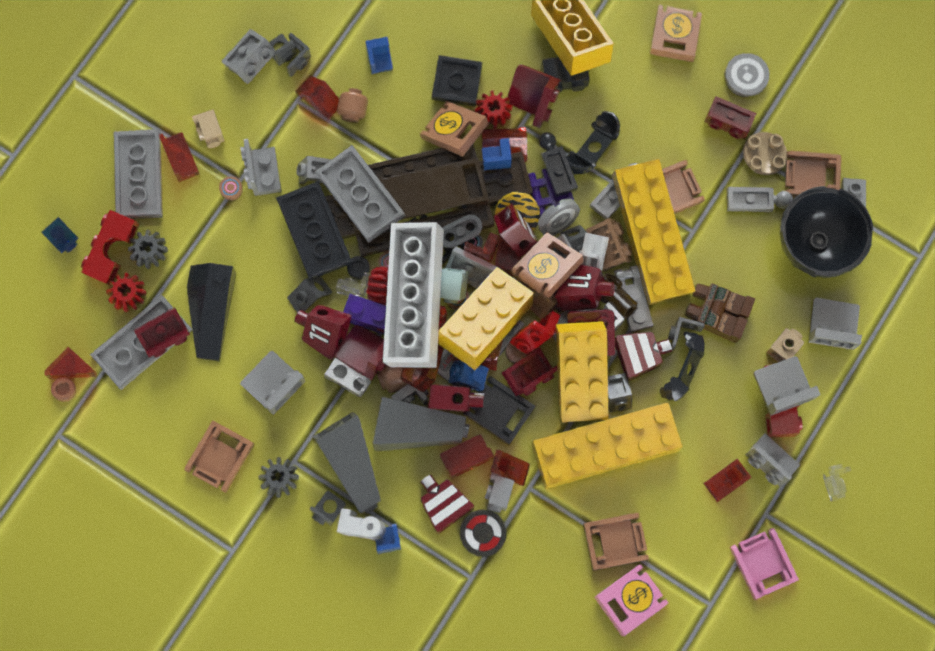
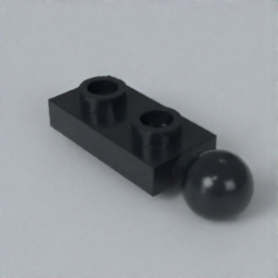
M550 132L541 134L538 142L540 147L546 150V152L541 153L540 157L555 196L558 197L576 191L578 186L563 147L555 149L556 137Z

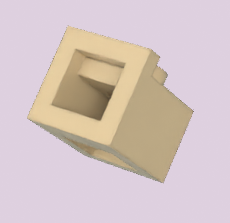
M214 109L192 116L200 141L205 140L208 148L217 147L221 142L225 141Z
M786 328L766 353L777 362L792 358L805 343L801 340L803 336L795 329L789 330ZM785 341H788L792 347H787Z

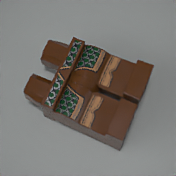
M697 283L692 296L703 300L702 304L697 306L689 303L684 316L693 321L704 323L703 329L737 343L742 337L748 321L747 318H749L756 298L739 295L726 288L718 287L714 283H711L710 286Z

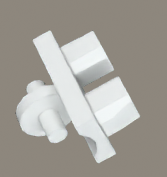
M585 233L583 247L579 251L583 255L584 262L582 265L596 267L602 271L609 237Z

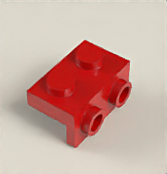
M552 311L539 322L533 321L513 336L510 343L528 355L555 335L556 324L559 321L560 315Z

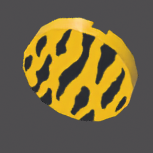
M511 192L504 195L498 201L495 215L512 203L532 230L537 227L540 209L536 200L529 194Z

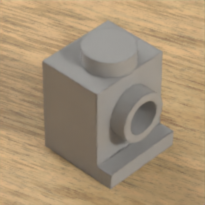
M491 474L490 482L494 483V485H488L485 499L489 500L487 509L501 513V510L506 511L514 480Z

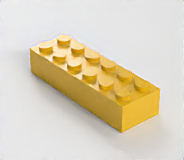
M656 159L616 169L612 174L635 263L639 269L647 304L652 305L691 295L695 292V287L660 160Z
M669 403L533 440L532 448L545 489L675 453L683 447Z

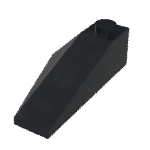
M206 263L191 265L187 295L196 357L198 359L220 362L236 278V271L233 266Z

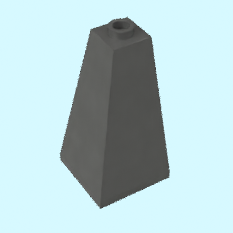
M382 397L373 439L374 451L461 444L462 438H467L470 424L465 423L466 417Z
M351 412L314 435L313 438L360 513L364 511L369 513L378 507L377 503L381 499L360 419L354 412Z

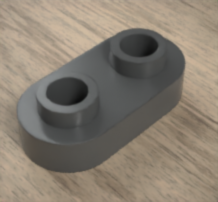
M466 215L442 227L444 229L443 247L453 249L455 246L458 247L479 236L482 230L481 220L475 215ZM468 224H473L475 229L473 231H468L466 229V226ZM447 234H452L454 240L447 241L445 237Z

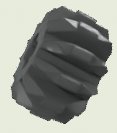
M146 230L145 236L137 232L138 239L131 238L130 242L133 246L128 247V251L132 253L130 259L136 261L138 267H142L145 264L146 269H150L151 263L159 267L158 260L165 261L166 257L163 253L168 252V248L164 246L166 240L160 238L158 232L151 234L150 230ZM149 246L151 251L147 253L145 248Z
M277 457L275 465L269 459L267 462L270 468L261 467V470L266 475L258 476L259 480L265 481L260 487L262 489L269 487L267 491L269 496L275 490L277 498H281L282 490L289 496L290 491L287 488L289 486L293 489L297 488V485L291 482L299 480V475L293 474L296 472L297 467L291 466L289 468L291 463L289 459L283 465L281 457ZM278 472L280 475L285 474V477H282L283 481L280 483L277 480L273 481V478L276 479L274 475Z

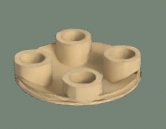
M759 132L750 136L746 141L743 149L744 160L754 172L762 175H771L780 171L786 164L787 149L783 143V138L779 134Z

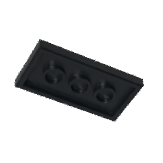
M319 181L276 197L309 280L353 264Z

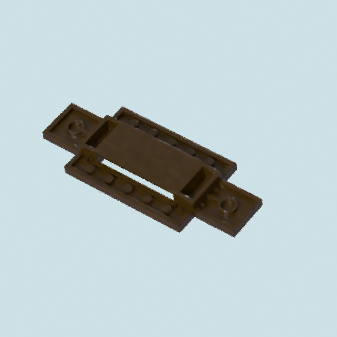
M474 143L464 156L444 148H439L368 165L406 216L401 220L464 205L467 207L403 223L437 222L441 227H444L466 215H475L481 220L482 229L494 227L490 206L497 204L504 195L518 192L533 196L522 151L511 154V168L484 170L483 160L479 161L477 158ZM325 196L342 238L356 237L361 257L390 251L391 227L368 243L334 196ZM468 224L466 229L473 231L475 227L473 224ZM447 234L445 238L452 237L453 235Z

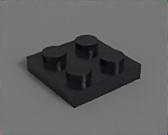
M439 55L432 100L448 101L476 107L483 62Z

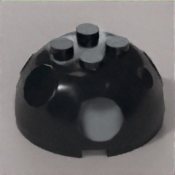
M820 186L802 192L786 207L782 215L779 234L782 249L794 267L815 278H830L848 273L862 263L871 249L872 231L874 229L868 210L857 197L843 189L837 190Z

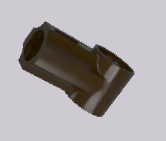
M607 273L604 276L605 282H613L615 291L613 296H601L600 301L605 304L609 302L624 319H628L638 309V303L622 288L623 283L619 278Z

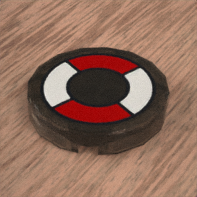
M480 509L471 512L464 518L460 526L462 545L468 553L476 557H489L496 554L502 549L506 541L507 530L504 521L498 514L490 510Z

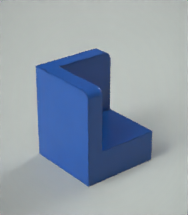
M388 37L366 41L371 73L392 70L393 65Z
M509 138L500 139V146L482 148L484 170L511 168Z
M397 524L386 527L384 536L375 540L378 554L401 550Z

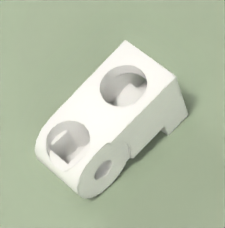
M337 358L334 359L324 374V378L331 382L333 381L360 398L371 383L368 378L359 374Z
M341 508L337 527L338 533L378 540L384 536L386 526L381 520L373 516L366 517L365 519L356 517V512Z

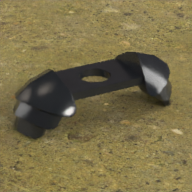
M608 111L601 112V115H598L591 124L595 130L577 153L570 151L569 155L566 156L573 174L580 175L594 169L604 152L618 138L620 122L614 113ZM593 142H598L601 144V149L597 152H591L588 149L589 145Z
M684 332L683 335L687 341L686 346L689 352L678 378L671 377L670 382L660 388L662 398H666L669 401H678L690 390L691 381L701 358L704 356L705 342L703 335H698L694 332ZM691 363V370L689 374H687L688 366Z

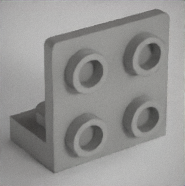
M243 139L244 147H240L242 160L245 164L244 176L248 189H252L255 196L282 192L275 147L252 150L249 140Z
M815 298L813 300L808 343L851 350L856 349L862 340V335L857 334L860 306L858 304Z
M270 351L240 384L274 415L306 381L300 372L294 371L274 351Z
M796 356L754 372L755 379L770 415L807 403L820 396L817 386L810 388Z
M766 433L745 454L748 457V462L754 468H760L766 474V479L773 485L782 486L792 479L791 475L800 466Z

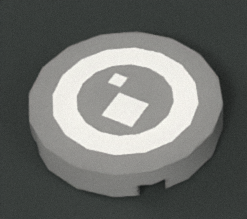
M742 53L735 56L729 61L724 72L728 88L734 94L741 97L760 94L765 89L769 80V69L766 62L759 56L750 53Z
M560 200V205L556 207L552 205L542 213L538 220V228L543 235L547 232L551 235H556L564 231L576 220L580 208L574 200Z

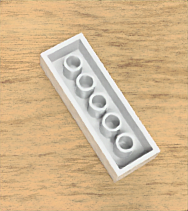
M437 222L391 223L383 363L390 367L437 368L444 229Z

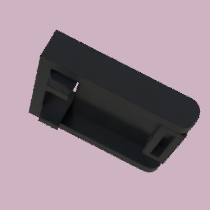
M489 376L487 381L493 385V388L485 384L484 389L477 392L484 394L483 408L470 407V409L475 411V414L470 411H464L463 415L507 445H510L535 409V405L520 395L515 396L510 388ZM516 410H518L524 416L512 432L506 425Z

